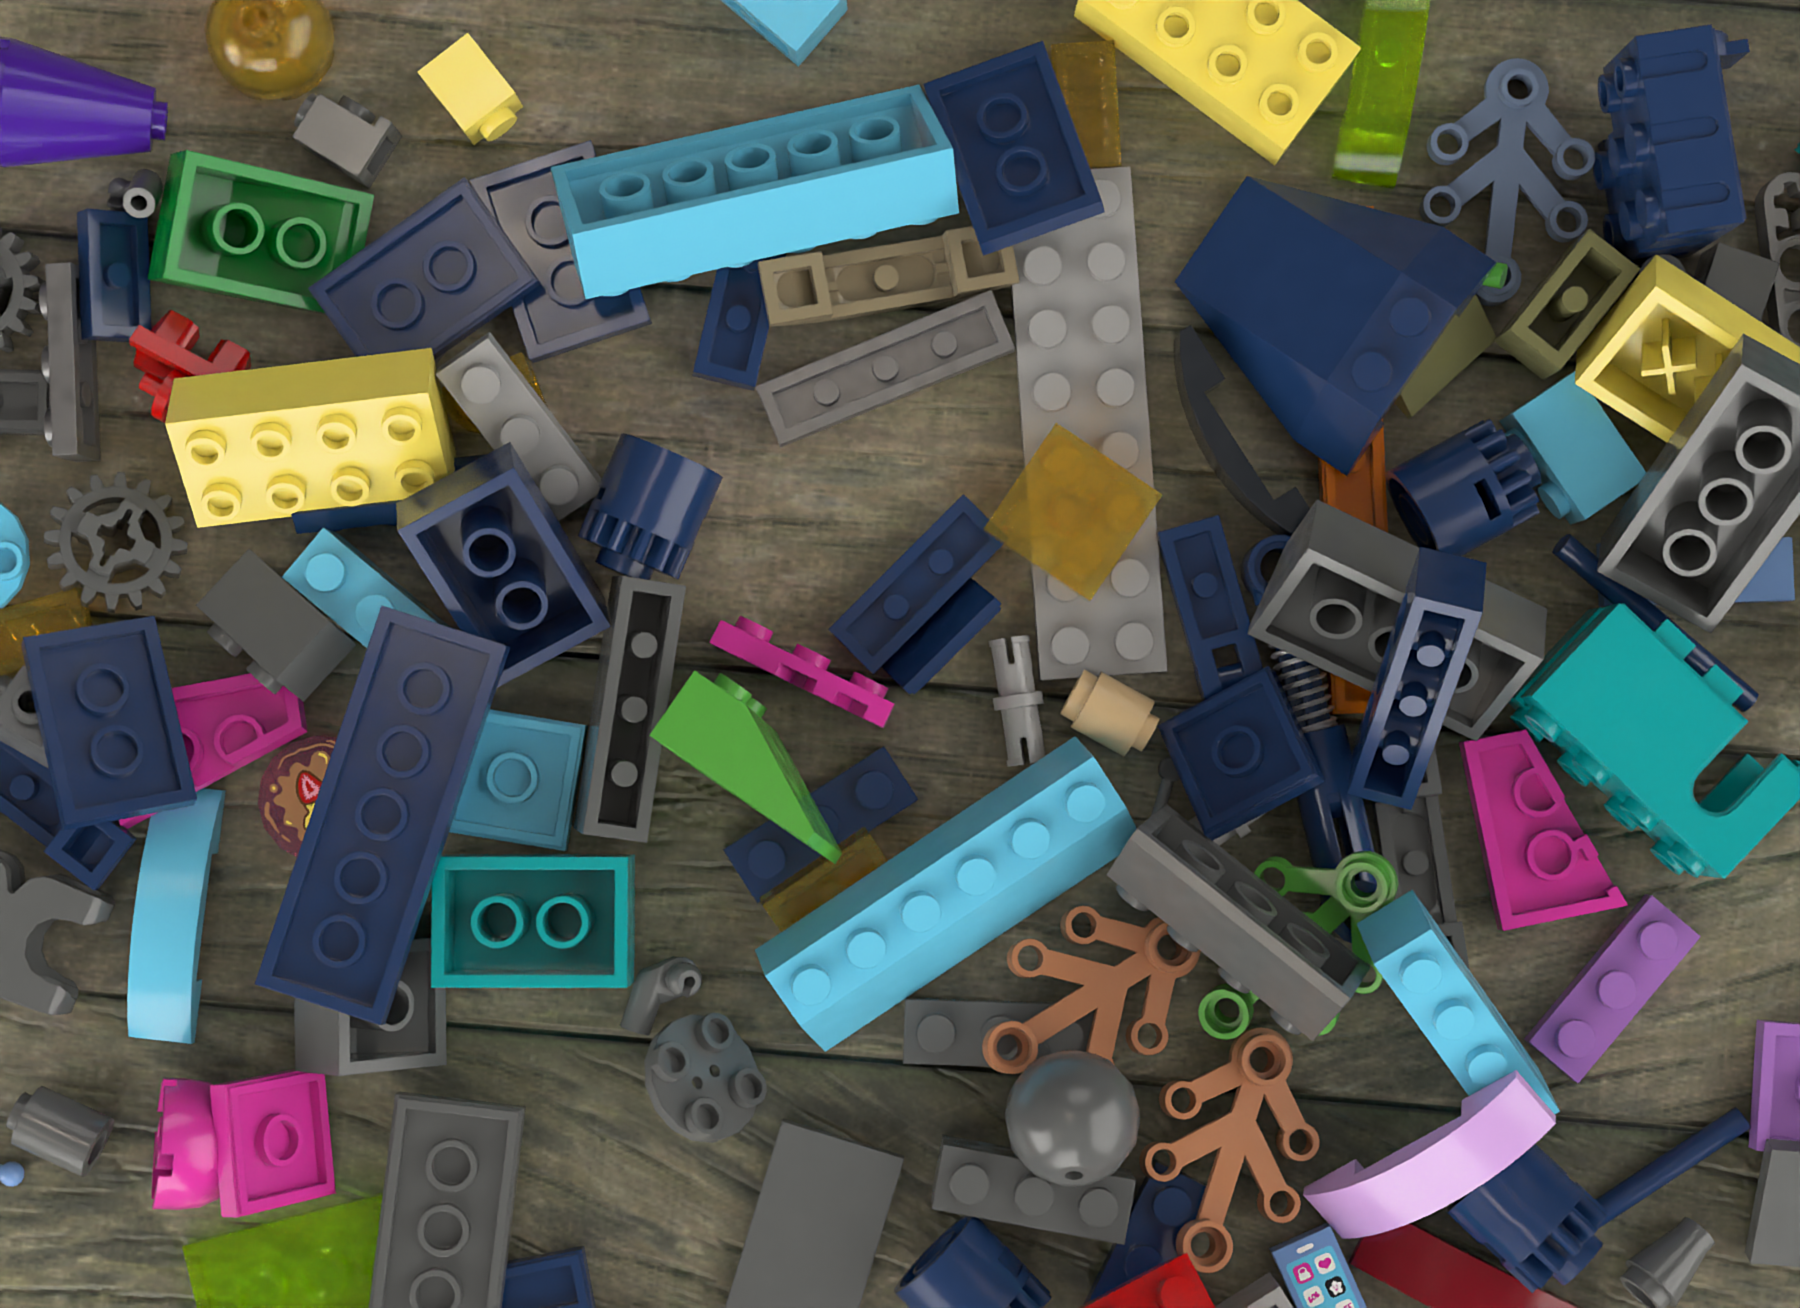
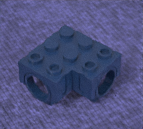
M1712 24L1635 36L1603 67L1604 74L1598 78L1600 107L1603 113L1611 114L1613 132L1608 135V139L1602 140L1598 144L1599 151L1595 152V162L1593 164L1596 186L1599 190L1605 189L1609 214H1605L1603 218L1604 240L1635 265L1642 264L1656 254L1672 255L1677 259L1690 257L1741 225L1747 219L1722 69L1731 68L1749 53L1748 39L1729 41L1728 35L1723 31L1712 28Z

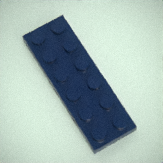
M381 605L255 985L378 1025L386 1023L510 647Z

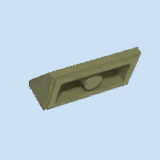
M1476 294L1460 317L1456 315L1453 317L1395 400V405L1408 419L1417 413L1494 342L1496 335Z

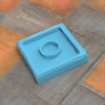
M490 709L449 832L567 851L588 725Z

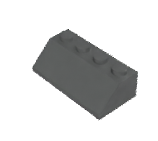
M1317 499L1287 541L1249 625L1248 634L1371 692L1419 548ZM1485 579L1483 613L1444 718L1443 726L1475 741L1479 739L1543 661L1547 608Z
M1167 804L1135 830L1107 873V876L1118 884L1116 890L1127 903L1141 911L1151 910L1168 924L1167 932L1179 945L1192 952H1197L1198 950L1203 952L1219 965L1218 973L1230 986L1242 993H1249L1250 991L1271 1007L1269 1009L1271 1017L1282 1028L1292 1034L1300 1035L1302 1032L1314 1041L1348 1003L1371 967Z

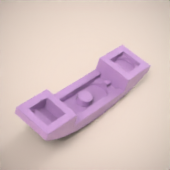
M1515 1070L1463 1099L1460 1117L1365 1169L1354 1159L1304 1187L1303 1196L1342 1239L1360 1238L1387 1232L1412 1223L1448 1206L1490 1180L1539 1141L1556 1124V1115L1519 1072Z

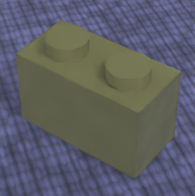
M1591 229L1587 230L1567 247L1497 335L1494 342L1542 380L1562 369L1639 272L1640 268Z

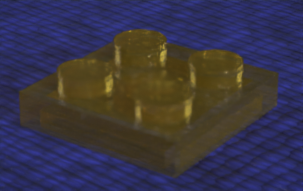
M1055 423L983 531L1087 602H1090L1160 500L1162 494L1058 423Z

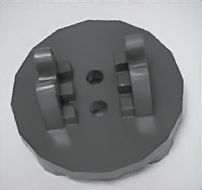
M710 1013L706 1016L692 1014L666 1024L650 1043L644 1061L645 1086L653 1107L670 1129L691 1141L714 1143L739 1133L754 1116L756 1106L765 1099L767 1093L766 1081L758 1071L750 1048L734 1030L731 1021L721 1013Z

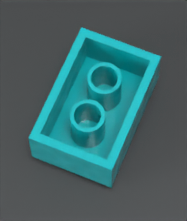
M635 854L441 855L432 882L431 988H628L634 983Z

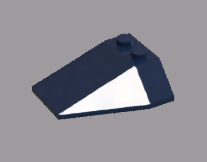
M1246 176L1175 280V283L1291 437L1348 477L1383 427L1384 422L1382 419L1453 317L1455 315L1460 317L1497 262L1442 226Z

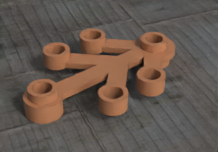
M1078 906L1069 909L1064 913L1060 922L1061 933L1068 942L1074 945H1085L1097 940L1135 953L1118 964L1110 966L1048 950L1042 942L1036 939H1024L1014 943L1008 951L1007 963L1010 970L1016 976L1032 978L1044 975L1082 986L1023 1023L1006 1021L991 1027L986 1033L982 1044V1051L986 1062L994 1070L1001 1073H1021L1030 1063L1036 1060L1040 1043L1095 1010L1086 1052L1102 1056L1114 1064L1112 1056L1127 990L1147 976L1148 980L1141 1017L1134 1019L1128 1025L1126 1042L1129 1048L1139 1055H1155L1160 1053L1168 1042L1169 1035L1165 1023L1175 979L1187 975L1196 966L1200 950L1197 952L1189 951L1174 940L1176 953L1170 960H1166L1158 953L1157 945L1163 936L1172 937L1166 929L1168 924L1159 917L1152 919L1144 927L1102 917L1095 909L1089 906ZM1078 913L1086 915L1091 922L1090 933L1084 938L1077 936L1072 929V920ZM1025 946L1033 948L1038 955V963L1031 971L1023 969L1018 961V954ZM1146 1023L1155 1029L1157 1035L1154 1045L1150 1048L1143 1047L1138 1040V1031ZM1004 1035L1012 1036L1018 1046L1016 1055L1010 1060L1003 1059L997 1051V1043Z
M1257 1027L1244 1031L1232 1043L1228 1062L1191 1081H1171L1162 1088L1159 1095L1160 1107L1167 1116L1174 1119L1187 1120L1194 1117L1200 1111L1203 1102L1237 1087L1230 1112L1170 1143L1160 1141L1149 1143L1140 1154L1139 1164L1142 1172L1152 1180L1167 1182L1176 1178L1183 1166L1218 1149L1196 1219L1187 1222L1180 1229L1176 1238L1178 1256L1187 1252L1196 1271L1202 1273L1219 1271L1229 1262L1232 1256L1233 1241L1223 1223L1244 1159L1260 1190L1257 1197V1207L1265 1219L1277 1223H1287L1292 1221L1299 1213L1301 1206L1300 1197L1294 1188L1286 1184L1256 1122L1263 1097L1280 1126L1276 1137V1145L1279 1152L1285 1158L1295 1161L1310 1160L1316 1155L1320 1146L1317 1131L1305 1122L1286 1083L1293 1064L1291 1048L1281 1034L1269 1028ZM1258 1047L1262 1048L1268 1057L1266 1067L1259 1072L1255 1071L1250 1064V1055ZM1178 1088H1184L1190 1096L1189 1106L1182 1112L1176 1111L1171 1102L1172 1095ZM1300 1129L1306 1135L1307 1143L1304 1150L1296 1154L1290 1148L1289 1139L1294 1131ZM1164 1149L1170 1156V1166L1164 1173L1158 1174L1152 1168L1151 1161L1154 1153ZM1282 1191L1287 1197L1288 1204L1283 1213L1276 1215L1270 1208V1199L1274 1193ZM1204 1232L1209 1238V1249L1204 1255L1196 1256L1192 1252L1191 1241L1196 1234Z

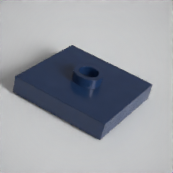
M1269 666L1158 725L1203 833L1212 841L1325 782L1276 672Z

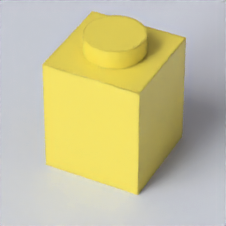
M466 33L418 71L425 84L473 145L484 137L487 141H493L502 136L517 121L515 113L523 108L514 90L469 33Z

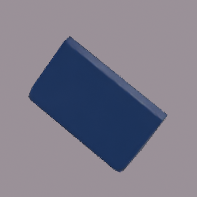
M970 578L882 668L909 696L911 694L915 695L1000 612L1001 603L975 580Z

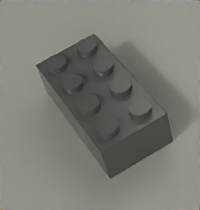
M1743 333L1601 537L1597 572L1709 633L1714 631L1800 514L1799 363Z

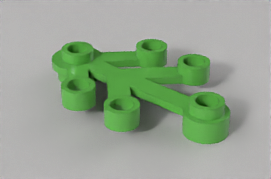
M1371 851L1353 852L1344 857L1336 868L1292 866L1288 860L1278 856L1265 859L1256 868L1254 874L1266 883L1264 870L1270 867L1279 869L1284 874L1285 884L1280 888H1271L1281 896H1284L1288 891L1331 895L1315 912H1303L1330 935H1332L1333 930L1351 915L1352 952L1365 963L1370 964L1376 973L1374 981H1362L1355 992L1369 994L1377 990L1384 978L1373 964L1357 923L1393 902L1398 890V878L1391 863L1383 856ZM1367 872L1373 875L1377 882V889L1371 893L1360 891L1355 885V874ZM1228 983L1217 985L1202 999L1198 1010L1199 1021L1203 1029L1217 1039L1228 1040L1236 1038L1250 1024L1254 1014L1253 1004L1259 997L1251 991L1249 993H1242ZM1229 998L1235 1001L1239 1007V1016L1230 1018L1222 1014L1219 1009V1000ZM1340 1012L1318 1036L1325 1035L1333 1029L1339 1019Z

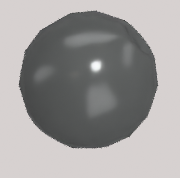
M1062 1050L1042 1056L1027 1066L1009 1091L1005 1120L1012 1150L1035 1176L1062 1186L1077 1187L1102 1180L1118 1170L1136 1145L1140 1126V1113L1133 1085L1110 1060L1086 1051Z

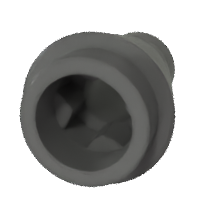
M1684 1217L1675 1228L1625 1262L1628 1269L1620 1277V1280L1629 1293L1646 1308H1666L1668 1305L1676 1307L1703 1258L1714 1246L1715 1242L1709 1233L1698 1223L1688 1217Z

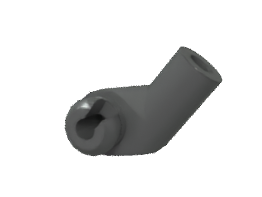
M672 956L640 970L634 981L620 1026L629 1031L649 1036L660 1004L682 996L688 998L699 991L702 985V974L692 960L686 957Z

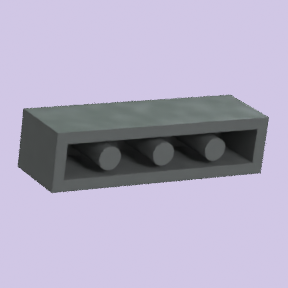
M612 576L607 605L611 627L603 632L574 821V829L582 834L647 843L662 745L649 735L668 708L686 590L685 585L628 576Z

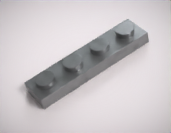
M989 290L755 387L781 448L1011 354L1015 351V346L993 293Z

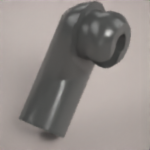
M140 169L135 173L132 181L119 177L113 179L108 189L110 197L107 201V206L111 211L127 212L136 218L150 216L163 194L161 178L151 170Z

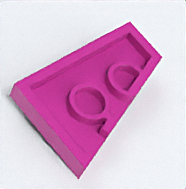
M739 616L735 626L720 620L709 642L710 644L884 728L894 708V703L884 699L889 688L857 672L853 673L850 681H846L826 671L831 662L830 659L800 644H796L792 654L769 643L774 633L773 631L743 616Z
M251 673L172 688L196 792L308 732L303 701L284 686L275 695ZM156 813L119 820L120 826L129 829Z
M1526 729L1482 737L1477 741L1472 739L1459 742L1498 930L1505 931L1628 906L1619 888L1613 885L1597 857L1599 854L1587 834L1583 833L1564 800L1565 795Z

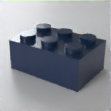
M511 442L396 503L398 533L460 630L510 647L497 688L611 627L605 597Z

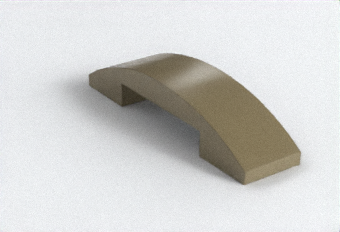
M973 226L946 230L942 236L822 255V252L819 251L758 262L769 327L818 323L905 310L978 295L989 290L994 291L1010 287L1020 282L1013 245L983 256Z

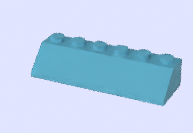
M920 85L551 167L568 241L585 299L598 296H618L629 289L663 281L678 282L689 278L693 274L724 267H743L749 265L754 260L785 253H804L819 245L850 238L865 239L880 231L910 224L925 225L934 222L938 218L959 213L953 147Z
M1074 736L755 949L765 977L803 1030L826 1052L1118 857L1137 828L1128 809L1094 756Z

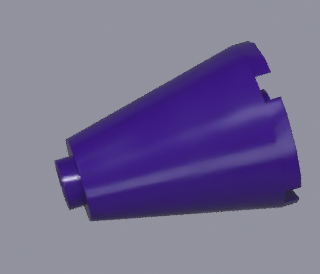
M0 37V167L146 153L152 151L153 139L165 141L168 102L156 101V88L14 38Z

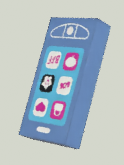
M1324 1223L1269 1248L1295 1308H1367L1328 1223Z

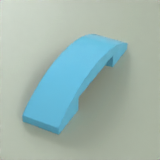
M203 788L196 792L197 801L193 806L158 812L150 818L137 885L131 933L127 993L128 1037L187 1044L195 1043L202 979H197L211 857L212 854H217L219 849L226 790Z

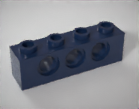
M1424 547L1419 548L1354 741L1348 795L1412 810L1483 613L1486 562Z

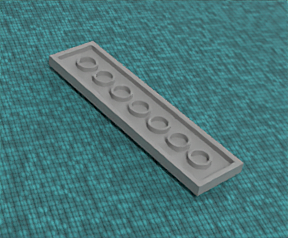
M1130 166L1091 169L1105 213L1013 245L1020 282L1011 286L1039 681L1080 678L1084 669L1097 677L1100 672L1109 676L1168 671L1159 548L1156 534L1157 521Z

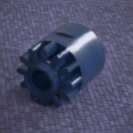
M1490 419L1482 420L1468 429L1451 436L1392 468L1385 474L1386 484L1394 506L1418 548L1424 547L1463 556L1540 513L1536 505L1539 502V498L1532 488L1541 483V476L1532 454L1516 434L1512 433L1505 436L1502 429L1496 430Z
M621 433L599 484L600 489L596 498L592 500L578 536L601 547L595 560L596 563L620 574L650 580L655 570L664 575L679 579L694 546V540L702 521L707 516L723 477L711 469L677 453L635 436Z
M1536 1144L1490 1180L1453 1202L1446 1211L1480 1245L1484 1244L1501 1260L1500 1264L1531 1293L1538 1287L1542 1288L1551 1276L1564 1286L1586 1267L1603 1245V1242L1594 1234L1598 1230L1596 1227L1607 1217L1606 1213L1608 1212L1581 1185L1573 1182L1567 1176V1172Z
M966 1215L950 1226L922 1253L894 1289V1293L909 1308H1043L1052 1298L1049 1295L1051 1292L979 1218Z

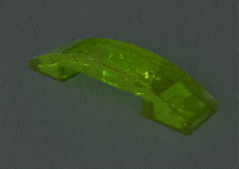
M1364 0L1357 45L1361 47V50L1353 63L1346 111L1341 117L1332 179L1391 189L1396 186L1414 105L1431 0Z

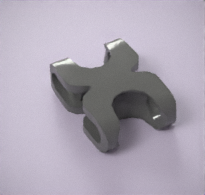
M0 849V998L49 1015L71 1013L78 997V987L74 981L65 978L48 966L42 952L44 934L53 922L59 919L72 921L84 926L106 922L109 920L116 904L114 898L100 889L93 891L82 881L64 874L30 878L25 882L24 866L17 856Z

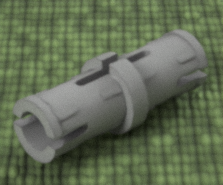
M1029 635L1011 637L1014 664L1010 663L1007 639L1001 638L988 641L992 651L999 697L993 698L994 711L1001 710L1008 758L1006 761L1007 767L1025 764L1022 744L1023 737L1027 741L1030 764L1046 756L1038 711V704H1044L1042 691H1035Z

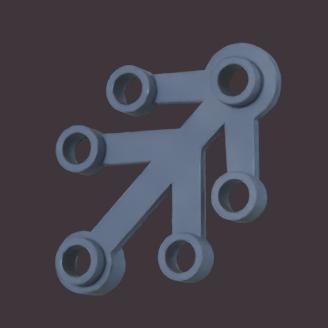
M1519 58L1509 59L1498 64L1485 81V99L1455 123H1445L1438 126L1427 141L1429 157L1437 164L1451 165L1456 163L1465 154L1469 141L1499 121L1496 148L1447 186L1432 188L1422 198L1419 207L1420 215L1424 222L1445 227L1457 218L1461 211V206L1492 183L1484 254L1496 262L1507 264L1508 271L1506 284L1502 289L1481 285L1476 295L1480 304L1485 306H1497L1504 303L1517 292L1521 283L1520 268L1516 261L1511 258L1519 188L1544 218L1545 229L1548 235L1555 241L1562 243L1573 241L1585 231L1588 224L1586 210L1577 202L1565 201L1523 149L1525 129L1527 126L1553 155V169L1559 177L1565 180L1579 179L1592 168L1595 162L1594 150L1587 141L1570 137L1545 105L1549 94V86L1545 74L1533 62ZM1514 79L1522 81L1528 90L1527 97L1525 99L1513 98L1507 89L1508 81ZM1442 134L1453 136L1458 143L1457 153H1443L1437 145L1438 136ZM1573 149L1581 154L1583 157L1581 169H1571L1565 164L1563 159L1565 150ZM1441 196L1447 199L1451 206L1450 215L1447 217L1436 216L1430 209L1431 198ZM1566 211L1574 216L1576 228L1573 232H1565L1558 227L1556 222L1558 212Z

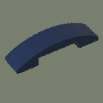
M0 741V812L46 846L43 852L93 891L98 890L135 842V836L127 828L120 826L118 820L63 831L49 769Z

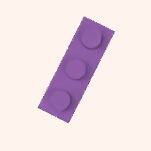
M1645 894L1524 1040L1568 1078L1579 1083L1701 936L1655 897Z

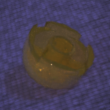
M213 0L209 5L204 26L209 56L226 82L249 98L261 100L260 98L267 100L281 98L283 101L297 99L318 86L332 66L335 53L332 49L335 39L333 33L335 27L333 17L322 0Z

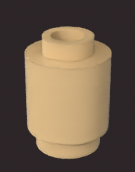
M1085 669L1060 711V715L1073 721L1071 728L1123 757L1131 746L1142 752L1160 719L1150 713L1155 702L1154 700L1103 672H1100L1097 677Z

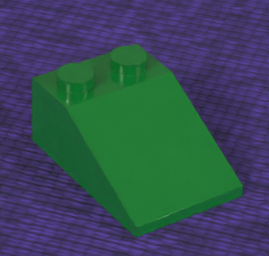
M190 150L170 154L147 279L203 292L326 315L308 288L365 248L374 194Z

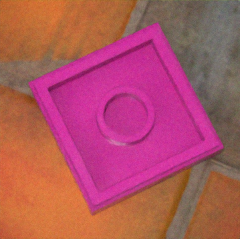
M292 1069L210 1085L213 1126L217 1138V1172L222 1217L237 1218L336 1194L324 1074L299 1072Z

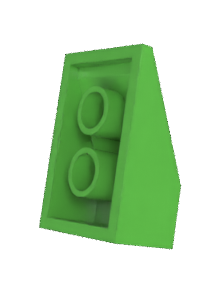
M694 670L649 736L700 773L836 864L842 852L778 733L762 719L767 708L752 698V694L725 675L719 673L715 681L711 682Z

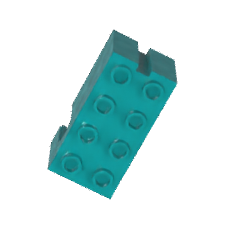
M1624 603L1587 610L1547 652L1543 661L1508 702L1516 710L1510 716L1512 721L1521 730L1526 729L1530 737L1538 743L1545 737L1563 754L1557 760L1560 767L1582 786L1586 787L1592 782L1609 798L1603 805L1609 814L1631 831L1637 826L1641 828L1655 842L1650 848L1652 854L1673 873L1680 875L1685 870L1695 878L1701 875L1725 879L1800 799V761L1789 760L1784 754L1779 753L1764 769L1749 754H1744L1710 792L1697 803L1693 794L1694 781L1697 776L1749 722L1732 706L1744 691L1716 664L1708 668V671L1702 677L1683 659L1696 645L1668 619L1661 622L1656 630L1652 631Z

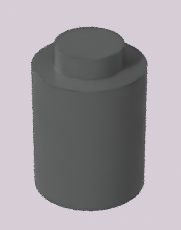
M41 1086L33 1095L24 1092L18 1098L9 1114L6 1127L13 1130L12 1145L74 1174L85 1177L100 1157L111 1134L114 1119L45 1086Z

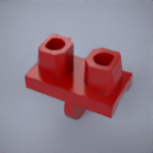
M169 310L154 325L151 331L138 325L129 338V344L136 348L133 361L134 367L145 373L139 383V389L155 397L151 407V415L164 423L166 421L174 378L250 370L251 368L249 351L228 339H221L207 360L190 352L200 338L199 327L190 319L173 310Z

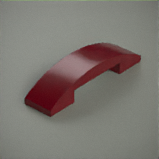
M1409 1223L1376 1235L1360 1237L1349 1259L1351 1265L1430 1308H1583L1539 1287L1531 1293L1511 1273L1438 1238L1434 1233L1414 1223Z

